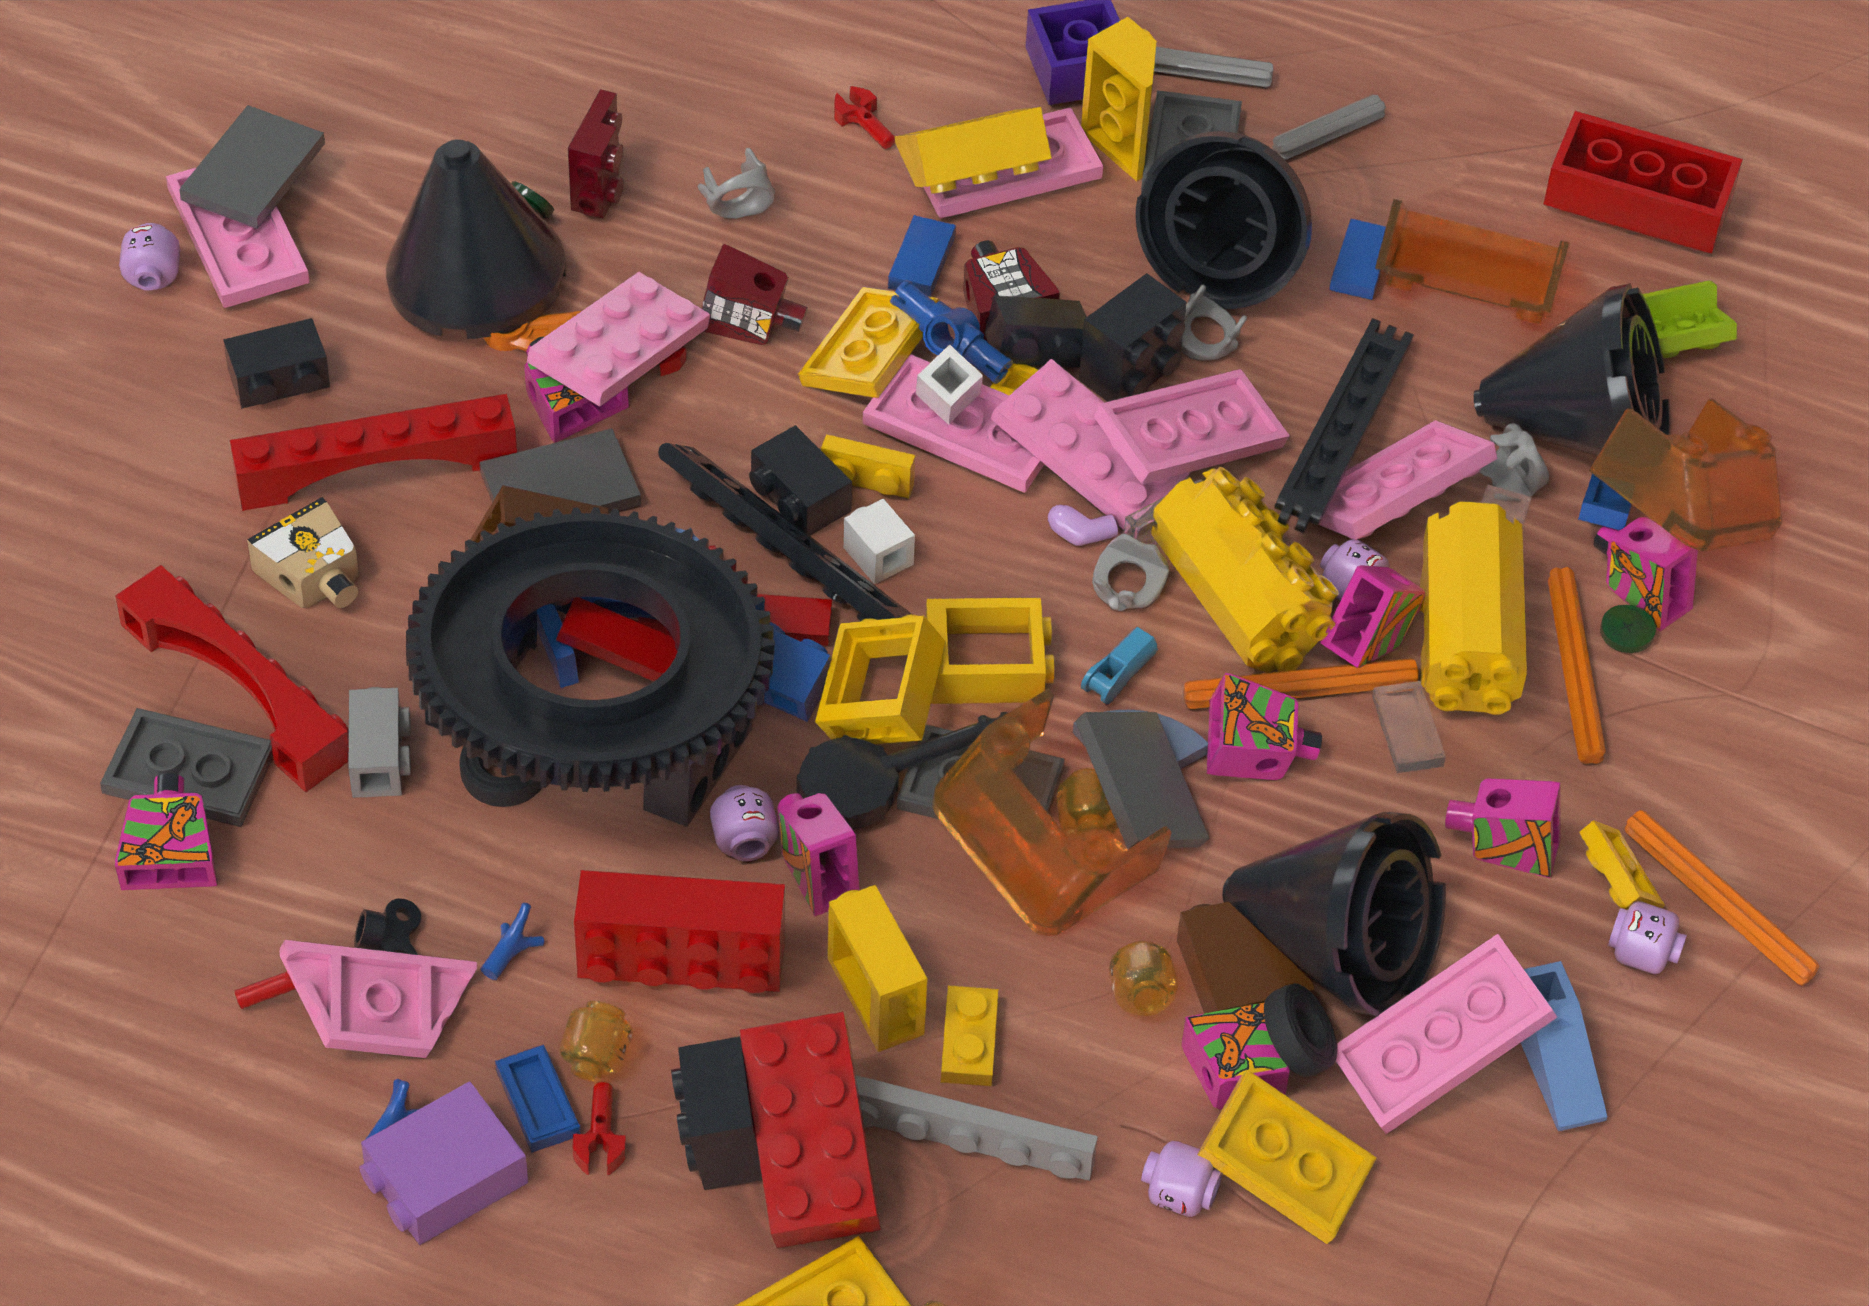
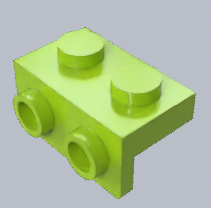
M1711 280L1643 294L1654 319L1663 358L1674 357L1679 354V351L1692 348L1713 349L1718 347L1721 342L1737 339V323L1717 308V285Z

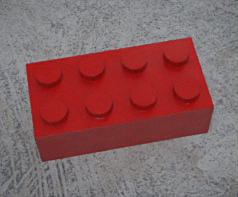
M1574 111L1550 170L1543 205L1712 254L1734 196L1743 159Z
M581 870L574 915L577 978L591 979L601 983L615 980L641 982L648 986H659L662 984L686 985L702 990L715 987L742 989L749 993H761L764 991L780 992L785 943V884Z
M844 1012L741 1029L740 1037L770 1232L776 1248L880 1231L881 1225L855 1066Z

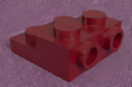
M602 89L599 90L568 146L571 210L604 219L611 204L619 202L624 187V180L619 177L623 145L618 143L622 114L617 112L616 93Z

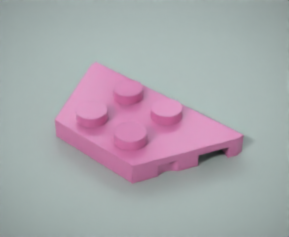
M284 940L280 947V958L325 1048L426 1058L477 969V962L291 940Z

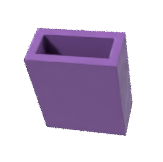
M470 1081L361 1142L364 1164L359 1166L363 1180L372 1193L382 1192L389 1202L387 1210L396 1227L401 1232L408 1229L419 1245L528 1183L526 1155Z

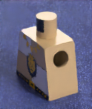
M323 497L247 539L251 568L255 574L299 607L309 608L327 597L337 608H344L357 597L358 588L353 583L359 576L355 547Z

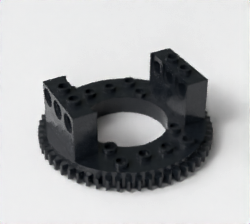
M576 507L573 508L571 514L565 515L559 509H554L551 517H543L537 512L534 513V520L528 522L521 517L515 518V526L507 527L503 523L497 524V533L493 535L485 530L480 532L479 543L468 539L465 541V552L453 550L451 552V563L440 561L438 564V574L430 573L428 575V587H420L419 600L413 601V614L408 616V629L406 630L409 681H412L413 694L419 696V707L421 710H425V724L439 729L441 736L452 734V746L455 748L465 746L467 748V757L472 759L479 756L484 761V767L490 768L494 765L501 768V775L508 776L512 773L521 776V782L526 783L530 779L540 782L541 787L546 788L549 784L561 786V790L565 791L569 787L581 788L582 792H588L590 788H602L604 792L610 790V787L622 786L627 790L630 789L631 784L643 783V810L688 827L751 732L752 721L757 715V705H763L765 691H769L770 677L773 674L775 641L773 640L774 628L770 625V611H765L764 597H757L758 586L756 583L748 584V573L746 570L736 572L737 561L734 558L723 561L724 550L722 548L709 550V540L707 538L695 541L692 539V530L687 529L679 533L675 531L674 522L662 526L657 524V517L651 516L647 521L639 519L638 512L634 511L628 517L620 516L619 509H613L610 514H601L598 507H593L591 513H581L580 509ZM576 597L610 598L641 608L665 626L675 641V648L678 651L670 667L650 685L633 693L609 699L583 700L560 696L537 687L517 671V666L530 648L534 650L537 648V609L547 604L563 606L570 603Z

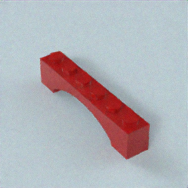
M507 394L230 440L234 473L242 511L287 504L288 497L298 490L326 477L362 466L401 460H444L471 465L472 472L480 471L479 462L517 453L516 428Z
M159 565L115 595L121 626L150 652L159 647L200 659L230 676L256 700L274 728V732L270 734L274 764L304 792H308L349 762V729L345 722L338 715H329L322 709L308 688L305 686L298 687L294 684L275 659H266L258 652L254 643L245 632L241 630L236 632L225 622L221 612L213 604H204L195 596L192 587L183 577L177 576L175 578L162 565Z

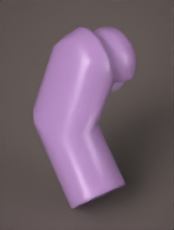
M1056 505L1048 513V522L1051 529L1075 546L1114 538L1118 535L1117 523L1112 514L1089 519L1067 505Z

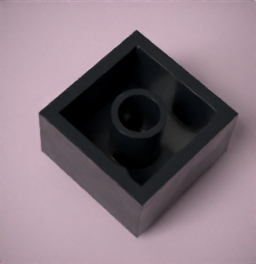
M1148 273L1136 280L1084 319L1079 381L1109 402L1145 393L1149 386L1163 375L1169 376L1172 374L1182 359L1181 347L1185 331L1184 322L1187 302Z
M741 1037L678 1047L680 1068L671 1069L675 1098L680 1103L681 1114H677V1124L681 1145H685L689 1171H699L704 1190L761 1181L762 1173Z

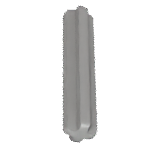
M1156 47L1154 72L1264 88L1270 87L1272 83L1274 68L1270 62Z
M1372 94L1274 137L1272 148L1282 158L1287 160L1383 118L1385 115L1384 109L1386 108L1385 103L1381 101L1378 95Z

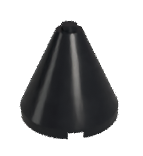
M1212 131L1181 140L1168 149L1150 167L1146 174L1148 176L1144 182L1141 195L1137 197L1136 229L1142 250L1148 262L1159 277L1177 293H1180L1182 290L1189 294L1197 293L1200 286L1205 285L1206 291L1204 296L1217 303L1223 309L1245 308L1263 302L1275 295L1297 273L1310 246L1312 235L1311 209L1307 194L1299 177L1286 160L1276 151L1246 135L1234 132Z
M460 139L448 141L436 150L389 255L386 266V280L391 301L399 314L409 323L423 331L438 336L442 335V328L466 330L467 339L491 337V333L504 334L518 329L523 324L530 323L541 316L559 296L558 285L562 276L566 277V262L561 240L553 228L475 144Z
M1631 283L1610 287L1482 379L1479 390H1475L1473 395L1477 415L1479 417L1484 416L1486 422L1493 426L1505 429L1507 425L1515 423L1521 427L1522 431H1526L1532 437L1635 467L1647 468L1664 464L1670 447L1671 414L1670 399L1662 400L1659 374L1666 373L1654 319L1640 289L1632 288Z
M1381 812L1237 868L1225 881L1222 897L1224 902L1229 901L1291 962L1350 1009L1361 1014L1379 1016V1014L1396 1004L1404 994L1409 995L1425 984L1434 964L1442 936L1446 906V883L1433 881L1430 858L1439 859L1442 855L1437 840L1429 826L1415 815Z

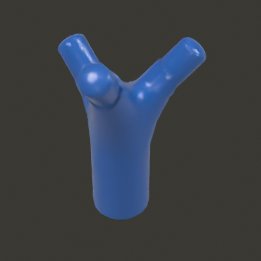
M522 903L511 926L508 923H503L500 926V941L480 968L486 977L497 980L511 959L519 952L528 947L544 945L543 936L525 937L523 935L531 909L529 903Z
M401 1079L394 1080L390 1101L366 1139L419 1110H406L405 1101L410 1086L407 1081H402Z

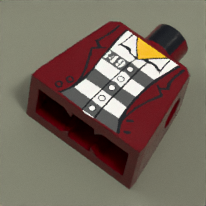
M985 240L972 248L971 257L973 259H969L964 264V297L968 310L972 311L977 317L980 331L983 334L985 333L994 295L1059 299L1060 292L1056 285L1025 248L1015 247L999 252L993 241Z
M723 244L709 275L702 309L711 314L708 328L703 332L764 345L768 343L775 324L799 332L808 307L784 299L789 279L785 272L729 245Z

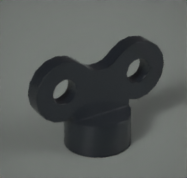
M397 898L387 904L383 913L363 909L355 931L354 947L418 955L410 943L409 935L418 928L421 922L419 908L412 901ZM396 913L405 914L408 920H400Z

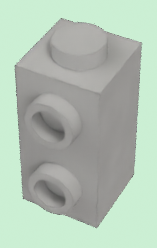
M370 687L367 689L349 690L348 769L352 798L402 795V776L411 775L410 746H402V736H411L410 708L400 707L398 688Z

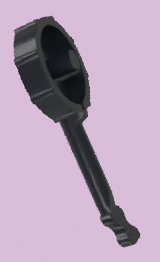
M1001 712L998 718H989L981 715L978 717L977 723L891 754H887L881 745L877 746L869 741L844 735L842 738L832 739L809 749V753L802 762L800 772L796 777V792L804 798L818 793L826 794L852 830L866 827L886 818V814L890 810L895 794L898 791L899 773L902 770L984 740L988 743H996L999 737H1008L1015 740L1018 738L1019 728L1008 712Z

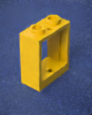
M1041 598L926 599V618L946 641L931 704L1044 703L1045 683H1054L1053 654L1045 655L1044 646L1051 645L1052 626L1051 617H1042ZM1029 633L1031 664L949 665L947 634Z
M911 614L905 615L902 618L864 619L861 622L841 623L815 722L831 740L848 735L849 737L866 740L873 744L921 741L946 641L924 615ZM908 655L897 699L860 702L870 658Z
M873 885L859 891L850 890L841 894L837 899L829 901L828 961L877 1052L923 1036L925 1032L928 978L877 886Z

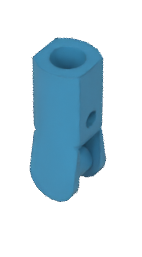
M1139 627L1134 628L1107 656L1087 671L1081 682V689L1086 692L1090 690L1095 691L1101 695L1103 703L1106 705L1110 704L1128 681L1156 654L1158 648L1155 638ZM1109 674V675L1112 676L1113 678L1110 679V678L1106 677V675Z

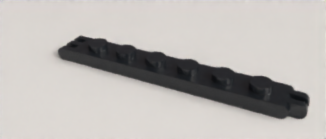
M1374 318L1371 319L1277 498L1274 508L1281 511L1278 518L1280 524L1286 526L1291 516L1299 518L1295 530L1303 534L1309 523L1319 525L1412 343L1414 334L1405 331L1399 341L1394 339L1397 327L1388 325L1385 333L1382 334L1379 333L1381 321Z
M663 443L659 447V458L692 483L689 488L694 494L706 501H716L725 508L722 514L728 520L741 527L748 526L757 533L755 539L759 544L776 553L781 551L791 559L789 566L793 570L807 578L812 579L815 577L825 586L822 590L828 597L841 604L846 605L849 603L859 612L856 617L860 621L864 619L902 618L905 615L912 614L806 532L792 524L781 513L694 447L672 443Z

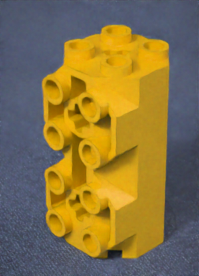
M1219 467L1217 470L1213 468L1203 472L1202 474L1206 480L1195 484L1191 478L1180 481L1154 508L1153 518L1158 524L1157 527L1152 526L1151 535L1248 667L1266 673L1276 669L1279 672L1296 670L1302 664L1303 657L1328 635V633H1325L1328 626H1330V630L1335 626V622L1331 618L1332 601L1339 595V591L1326 577L1318 575L1311 566L1314 558L1307 549L1297 542H1293L1290 546L1283 542V535L1289 530V525L1287 523L1284 526L1278 522L1279 514L1269 509L1262 501L1265 493L1253 480L1244 477L1240 482L1228 470Z
M1460 501L1449 507V515L1439 519L1438 512L1428 517L1423 540V568L1420 578V588L1425 591V597L1420 609L1424 613L1421 685L1429 693L1430 700L1442 711L1460 710L1499 715L1511 709V702L1522 696L1527 675L1522 524L1514 518L1513 523L1506 518V510L1498 504Z

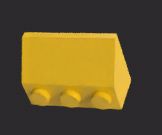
M1126 17L1088 39L1081 127L1091 143L1137 182L1143 177L1157 41L1149 31L1142 29L1132 19Z
M1041 107L1015 109L894 136L896 146L915 186H930L931 194L957 189L955 180L971 177L973 184L997 180V171L1013 168L1014 175L1040 170L1039 161L1052 159Z

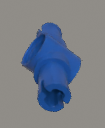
M905 280L898 286L895 291L897 295L892 296L890 303L920 324L919 329L923 332V340L926 347L932 353L939 355L946 347L951 345L970 364L991 379L994 384L999 383L1008 373L1007 369L1011 368L1013 360L1006 357L983 339L984 334L980 331V324L972 311L961 307L951 309L942 301L936 303L909 280ZM948 324L954 330L955 339H953L948 331Z

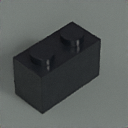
M994 295L984 334L988 343L1006 357L1012 359L1013 364L1044 366L1052 359L1061 367L1080 368L1084 319L1087 316L1080 301Z
M312 318L223 339L227 369L241 409L330 387L327 356Z
M796 425L751 450V472L749 473V478L756 492L761 496L766 495L787 520L798 526L809 536L851 512L852 481Z

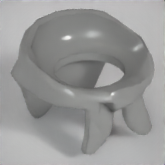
M746 148L745 150L746 162L741 164L742 174L732 177L720 186L717 185L709 167L703 169L705 184L700 183L697 187L707 199L706 202L714 214L724 218L751 216L764 212L773 203L775 189L767 176L766 164L757 159L751 148ZM747 188V191L739 197L727 201L721 200L726 193L732 190Z
M1201 285L1197 293L1191 294L1186 305L1185 331L1183 333L1181 353L1189 358L1200 361L1218 360L1237 349L1238 341L1236 338L1239 336L1243 324L1247 321V316L1243 315L1236 325L1235 319L1225 309L1204 296L1206 286ZM1201 316L1216 320L1224 330L1223 340L1216 344H1206L1199 341L1191 331V322Z
M1509 424L1505 427L1503 434L1490 436L1491 442L1499 446V449L1496 451L1498 459L1481 468L1480 473L1491 478L1495 496L1502 498L1530 497L1549 483L1550 475L1542 456L1536 449L1532 436L1526 431H1522L1518 424Z
M1121 534L1113 539L1099 556L1094 569L1092 584L1098 597L1112 610L1122 611L1129 608H1144L1150 606L1159 598L1166 584L1169 566L1156 545L1145 544L1130 535ZM1122 563L1138 565L1146 574L1145 585L1137 593L1126 590L1119 593L1115 592L1108 582L1109 573L1114 567Z

